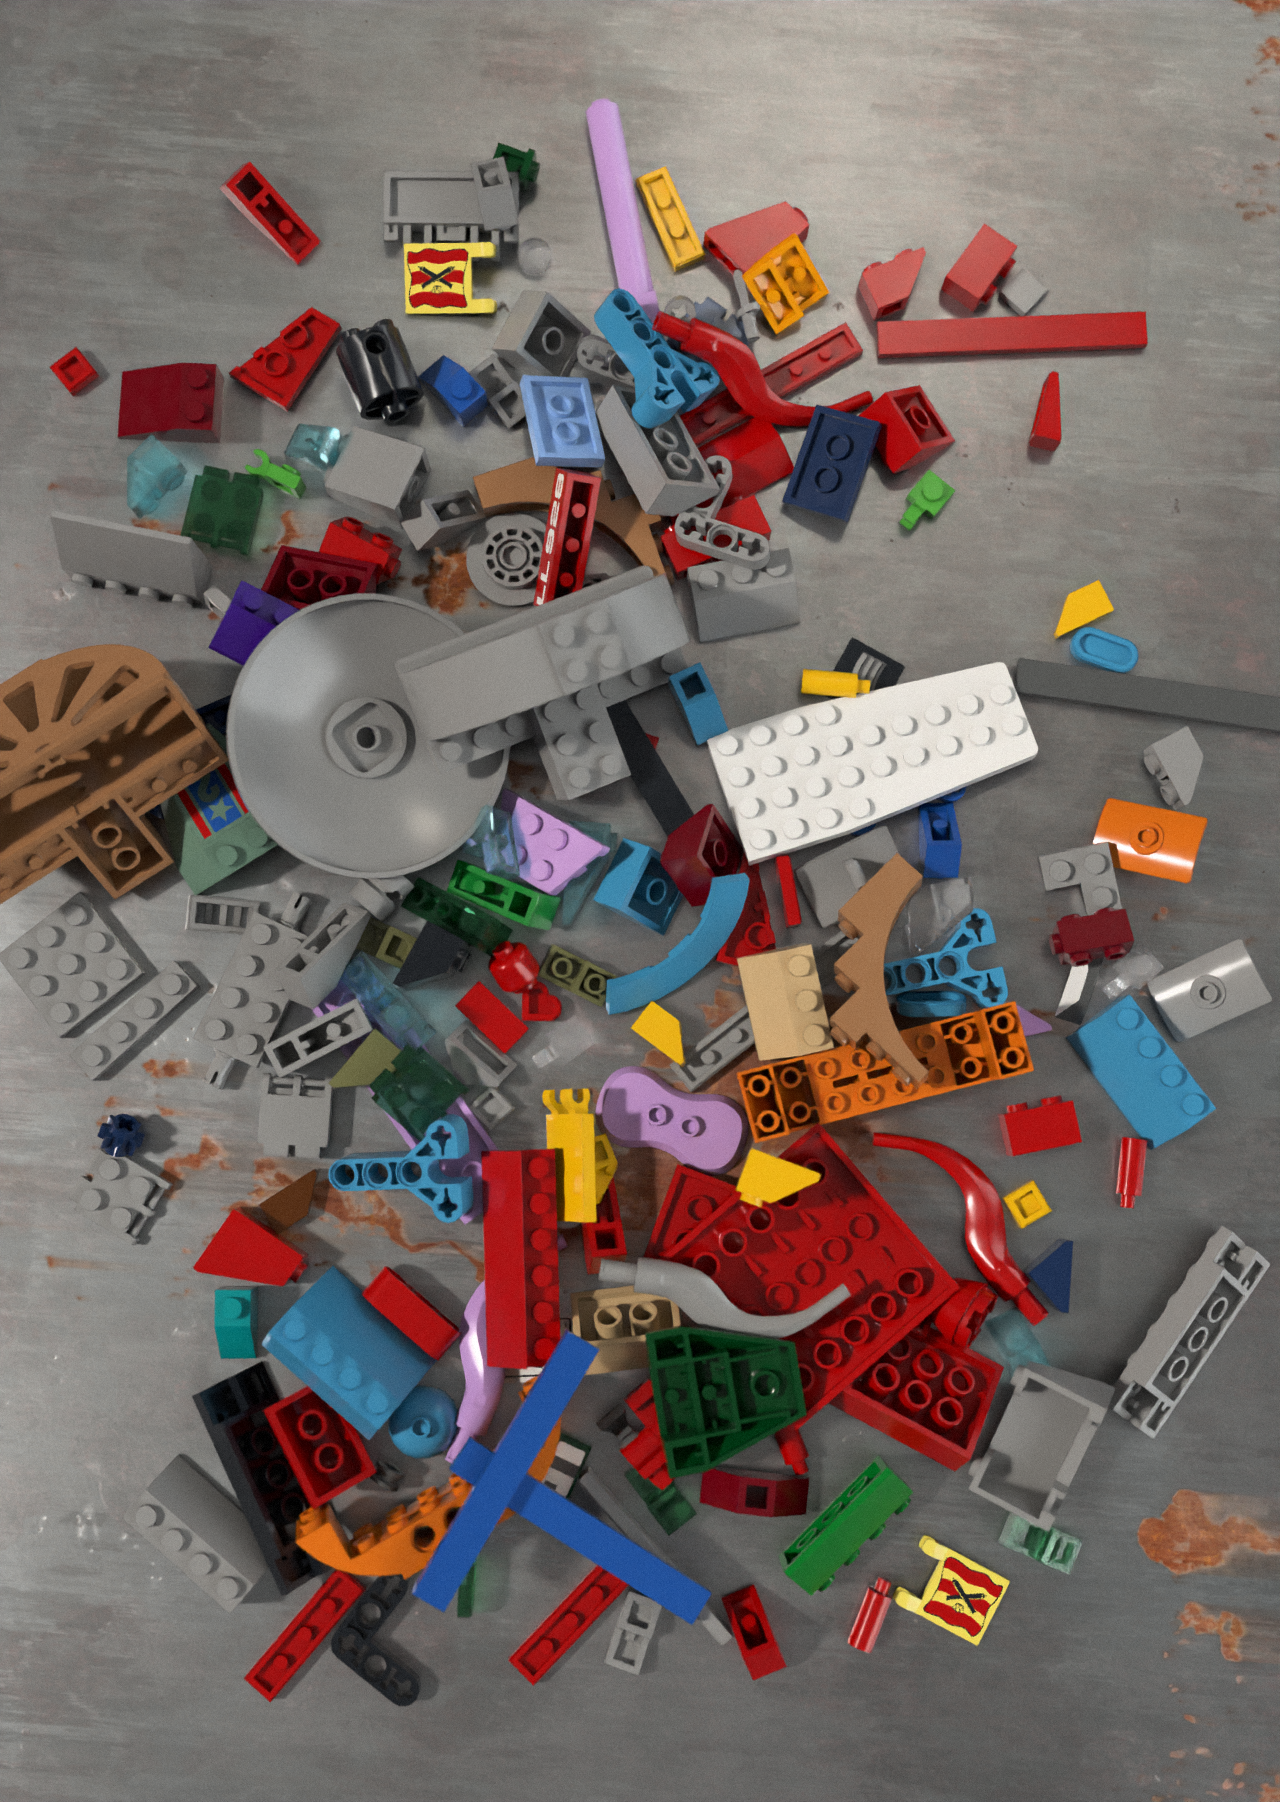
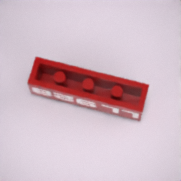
M556 468L533 605L539 606L582 589L601 482L600 477L587 472Z

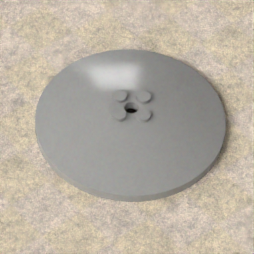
M350 594L322 600L301 609L271 630L257 645L243 666L231 695L226 725L227 753L231 773L243 803L262 830L281 848L295 858L329 873L367 879L388 878L415 872L442 860L465 843L481 826L497 800L503 785L509 762L510 746L445 773L437 774L395 667L397 660L465 634L458 626L434 610L411 600L383 594ZM361 728H368L375 735L374 744L369 748H364L357 742V733Z

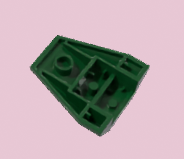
M676 1326L645 1332L647 1363L658 1429L670 1479L706 1472L807 1415L796 1348L793 1341L687 1326Z

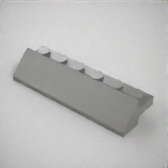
M1221 1225L1217 1233L1209 1238L1206 1249L1199 1260L1189 1268L1186 1279L1178 1291L1170 1296L1162 1315L1148 1329L1147 1337L1139 1349L1129 1357L1125 1370L1118 1380L1111 1384L1115 1391L1108 1408L1154 1439L1271 1264L1258 1251L1247 1246L1234 1232Z

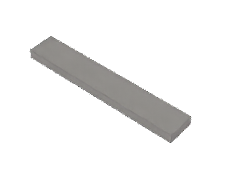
M589 1466L579 1474L578 1483L619 1530L637 1544L681 1571ZM707 1601L697 1619L717 1642L724 1646L733 1638L732 1630Z

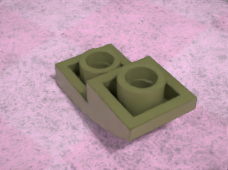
M554 944L550 945L539 967L540 971L538 974L539 977L599 1007H602L606 999L607 980L617 978L616 975Z

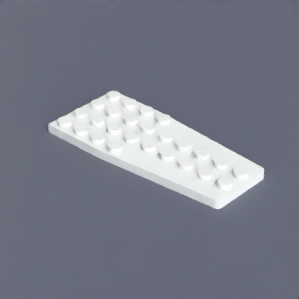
M1002 662L869 691V694L860 693L856 694V698L842 697L803 706L729 729L727 732L708 739L706 742L748 865L848 835L1034 759L1038 752V745L1006 665Z

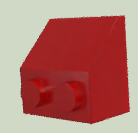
M920 385L885 392L859 415L860 417L881 423L882 428L876 442V447L881 453L883 463L893 473L911 469L955 442V439Z

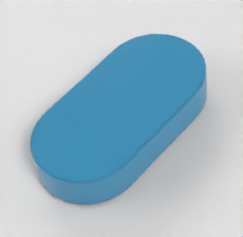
M1093 627L1080 629L1070 641V651L1076 660L1105 671L1125 674L1138 661V650L1131 641Z
M955 991L904 992L897 997L896 1011L907 1017L959 1016L966 1012L967 998Z

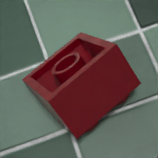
M707 804L668 835L660 862L692 907L701 906L707 902L712 878L737 873L743 848L714 804Z

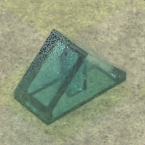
M298 423L284 454L326 473L331 464L335 465L340 455L338 447L342 440L341 433L335 427Z

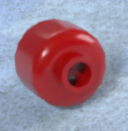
M504 941L493 949V955L488 961V970L503 991L520 994L528 991L536 984L540 968L527 945L523 942L511 943L510 941Z

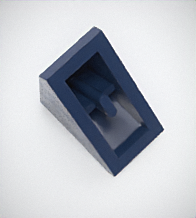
M1067 1239L1055 1241L1022 1270L1050 1305L1062 1313H1069L1073 1241Z

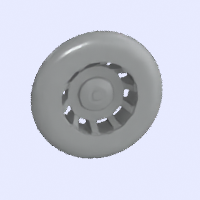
M506 513L486 521L474 533L467 549V570L474 586L485 597L496 603L509 606L524 605L534 601L546 525L542 521L522 513ZM532 547H537L539 552H533ZM490 549H494L492 554H488ZM534 560L539 561L538 567L533 566ZM494 562L495 567L490 570L488 564ZM531 572L532 575L525 579L524 575ZM498 573L505 576L503 580L497 577ZM519 578V582H510V579Z

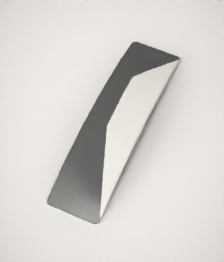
M1104 958L1093 959L1091 963L1084 966H1072L1055 1014L1056 1018L1078 1025L1082 1024Z

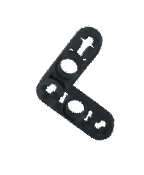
M402 1574L378 1576L336 1630L331 1640V1649L340 1661L397 1706L405 1707L416 1701L421 1690L420 1678L415 1671L376 1641L373 1636L405 1596L409 1588L410 1579H404ZM396 1575L401 1579L398 1584L401 1590L399 1591L394 1588L389 1593L385 1601L392 1604L387 1606L386 1602L379 1597L388 1583L384 1578L392 1579ZM376 1590L378 1595L372 1594V1592ZM368 1603L377 1605L381 1612L380 1618L375 1622L365 1621L361 1616L362 1606ZM350 1634L354 1635L355 1640L353 1644L360 1651H362L365 1644L370 1647L364 1652L360 1662L355 1660L359 1653L356 1649L350 1646L345 1650L341 1647L343 1642L340 1637L341 1635L345 1638ZM373 1655L381 1656L386 1663L385 1671L380 1674L371 1673L367 1669L366 1660ZM392 1667L397 1669L394 1674V1678L397 1681L404 1683L406 1680H409L412 1683L410 1686L412 1694L409 1692H404L402 1695L398 1694L397 1689L399 1685L393 1679H390L388 1685L383 1682L388 1678Z

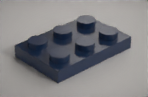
M816 404L782 502L791 507L848 523L882 428L881 423Z

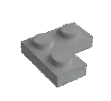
M1107 841L1038 856L1046 891L1080 884L1087 916L1093 915L1094 912L1103 908L1122 909Z

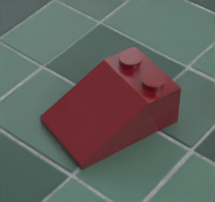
M182 362L123 371L117 437L127 440L220 444L224 377L217 364Z

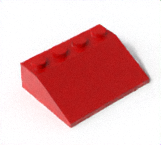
M930 1327L926 1339L922 1342L906 1334L828 1404L945 1467L956 1471L971 1460L1004 1367L968 1347L964 1348L956 1343L951 1345L942 1333Z

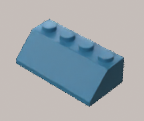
M1130 994L1117 998L1065 1037L1140 1138L1147 1140L1149 1150L1187 1131L1216 1109Z

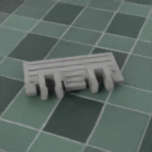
M384 171V242H399V227H403L404 256V244L413 243V232H424V243H434V228H437V243H466V228H470V243L479 242L480 233H491V243L496 246V256L492 258V261L500 262V231H485L472 171ZM508 172L518 224L511 225L509 229L504 230V243H519V172ZM472 258V261H479V258Z

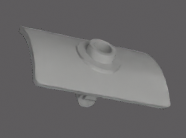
M880 825L795 868L794 872L801 888L824 929L840 923L838 921V910L896 853L899 854L885 825Z
M1241 939L1230 942L1147 982L1154 1002L1177 1042L1189 1039L1272 1001V996Z

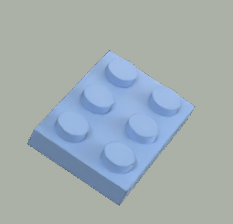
M523 375L520 388L536 466L602 468L605 455L588 378Z

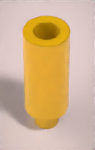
M803 669L801 694L856 698V693L869 694L870 680L858 679V673Z

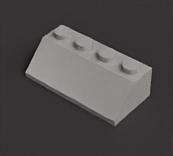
M612 385L595 413L597 423L645 513L675 516L717 495L720 488L678 413L676 412L669 421L654 428H645L639 425L632 416L631 409L636 402L635 388Z
M180 1454L171 1461L122 1516L123 1520L230 1614L269 1568L244 1511Z

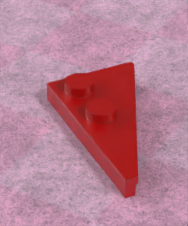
M744 851L737 874L746 873L750 879L747 897L736 926L727 941L719 949L715 962L738 967L736 958L776 949V940L770 924L771 917L759 874V863L748 865Z

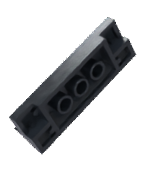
M262 1361L193 1395L192 1398L281 1596L291 1593L314 1577L323 1575L333 1569V1567L315 1559L296 1542V1521L300 1520L299 1515L311 1507L263 1411L279 1401V1398Z

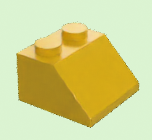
M751 1148L735 1190L742 1193L740 1200L761 1207L763 1201L772 1203L818 1182L821 1174Z

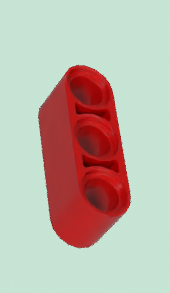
M384 1266L362 1292V1295L369 1303L437 1361L442 1358L462 1334L449 1318L388 1266Z

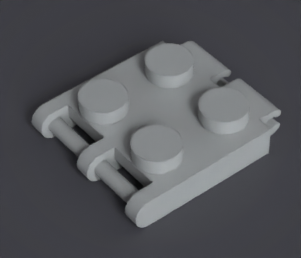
M263 1073L257 1143H264L263 1156L288 1158L291 1145H295V1158L321 1159L322 1147H329L334 1088L329 1082L333 1077H326V1080L303 1079V1075H295L294 1078L272 1077L271 1073ZM271 1084L293 1085V1089L271 1087ZM302 1086L325 1087V1090L302 1089Z
M98 1148L85 1168L87 1172L94 1175V1178L91 1180L84 1175L81 1176L68 1198L78 1203L74 1209L75 1211L126 1242L136 1245L139 1241L137 1235L148 1217L153 1218L156 1213L154 1208L164 1191H169L173 1184L127 1155L114 1157L105 1150ZM156 1184L159 1185V1188L155 1192L151 1201L148 1205H146L145 1202L147 1201L151 1192L155 1188ZM139 1212L143 1213L132 1232H128Z

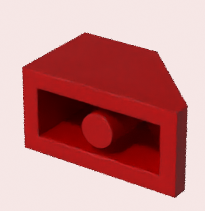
M753 1584L721 1598L741 1655L753 1681L787 1667L755 1585Z

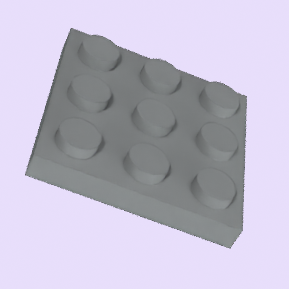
M80 891L0 952V962L59 1038L65 1037L146 974L85 894Z

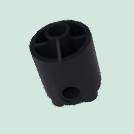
M383 319L376 322L373 327L361 331L359 328H352L343 332L340 336L342 343L338 345L336 354L361 418L366 420L384 419L385 422L390 423L406 417L410 412L409 408L419 402L424 393L399 329L393 325L391 319Z

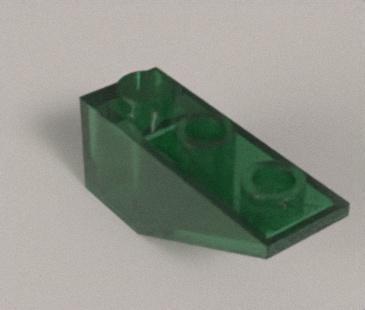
M417 877L413 884L415 887L401 904L402 908L463 939L469 946L489 957L493 956V949L498 944L507 941L513 931L495 917L420 877Z

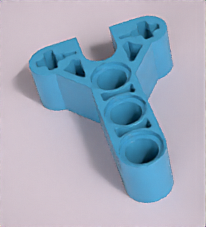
M620 288L614 289L595 312L594 320L597 327L634 376L636 402L633 404L631 411L632 416L639 425L645 428H654L669 421L679 408L683 413L695 409L719 385V375L711 365L705 362L697 363L671 349L662 335L652 330V321L628 291Z
M972 908L957 918L955 931L938 952L885 963L884 975L888 979V986L885 990L886 997L944 984L970 996L974 1004L979 1008L986 1009L1003 1004L1008 996V987L1003 967L976 971L967 962V955L971 949L997 943L989 914L982 909ZM971 917L973 922L979 921L980 928L976 929L975 932L973 929H967L966 923L971 921ZM943 957L950 958L955 963L956 970L952 976L944 975L939 968L940 960ZM908 965H915L920 968L922 978L919 983H911L907 980L905 970ZM987 984L989 989H995L997 993L991 999L982 995V991L987 989Z
M445 1115L429 1125L426 1137L411 1151L349 1154L331 1165L328 1173L329 1181L334 1188L340 1191L407 1189L431 1206L437 1219L445 1223L455 1222L468 1213L473 1206L472 1176L448 1177L441 1172L439 1160L459 1159L470 1152L467 1124L458 1115ZM443 1128H444V1130H445L446 1132H451V1135H452L451 1138H450L449 1134H446V1133L444 1134V1133H443ZM412 1162L420 1166L422 1171L421 1177L416 1176L412 1172ZM379 1163L386 1167L388 1171L387 1178H384L379 1173ZM345 1165L353 1169L354 1179L347 1176Z

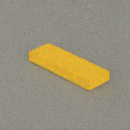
M666 166L635 178V185L674 271L676 272L705 260L706 254Z

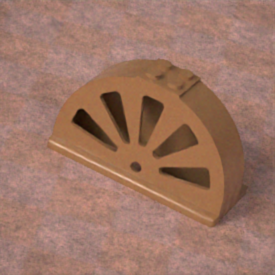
M119 644L93 645L78 648L45 660L40 659L0 684V904L76 856L79 857L114 899H117L174 863L164 839L144 814L229 761V759L197 710L164 665L150 653L136 647Z

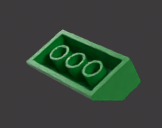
M878 1455L778 1556L783 1572L811 1596L817 1590L823 1592L834 1581V1572L842 1564L845 1566L850 1565L861 1552L858 1548L868 1538L871 1541L877 1538L886 1527L884 1522L893 1513L896 1515L900 1514L910 1504L911 1499L909 1496L913 1491Z

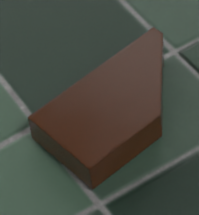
M313 1169L259 1204L277 1234H280L309 1215L313 1192L319 1174L316 1169Z

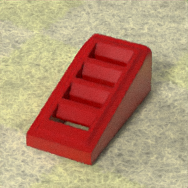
M1055 371L1049 373L1043 383L1029 439V446L1048 451H1055L1062 439L1059 373Z

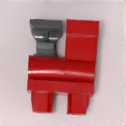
M646 1378L623 1398L625 1403L645 1425L644 1429L640 1432L633 1430L627 1422L626 1409L621 1403H618L596 1425L601 1431L610 1432L616 1436L622 1443L619 1451L644 1480L648 1478L659 1489L664 1490L675 1478H669L667 1466L664 1464L666 1461L658 1429L651 1381Z

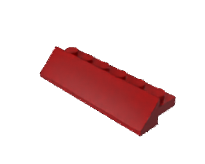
M555 1149L481 1151L487 1367L528 1369V1367L545 1366L561 1339Z

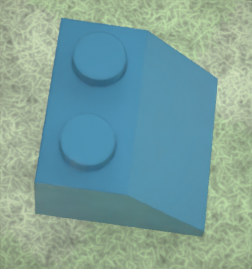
M623 838L593 900L616 914L664 936L683 894L679 891L668 872L662 867L660 862L661 853L649 846Z

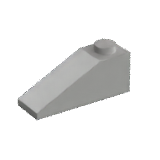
M344 902L275 969L289 1000L314 1009L337 986L371 918L369 911Z
M356 998L263 1046L280 1078L374 1030L359 999Z

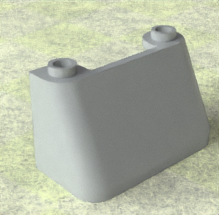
M1029 1360L1026 1367L1018 1364L1010 1381V1384L1016 1386L1013 1396L984 1457L977 1454L968 1474L973 1476L974 1479L968 1490L1049 1532L1085 1452L1105 1416L1115 1388L1098 1380Z

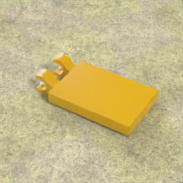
M588 1088L577 1089L578 1097L574 1101L572 1089H561L560 1100L557 1102L555 1100V1090H544L542 1095L543 1103L551 1111V1115H546L547 1149H555L557 1221L596 1222L594 1113H588L590 1091Z

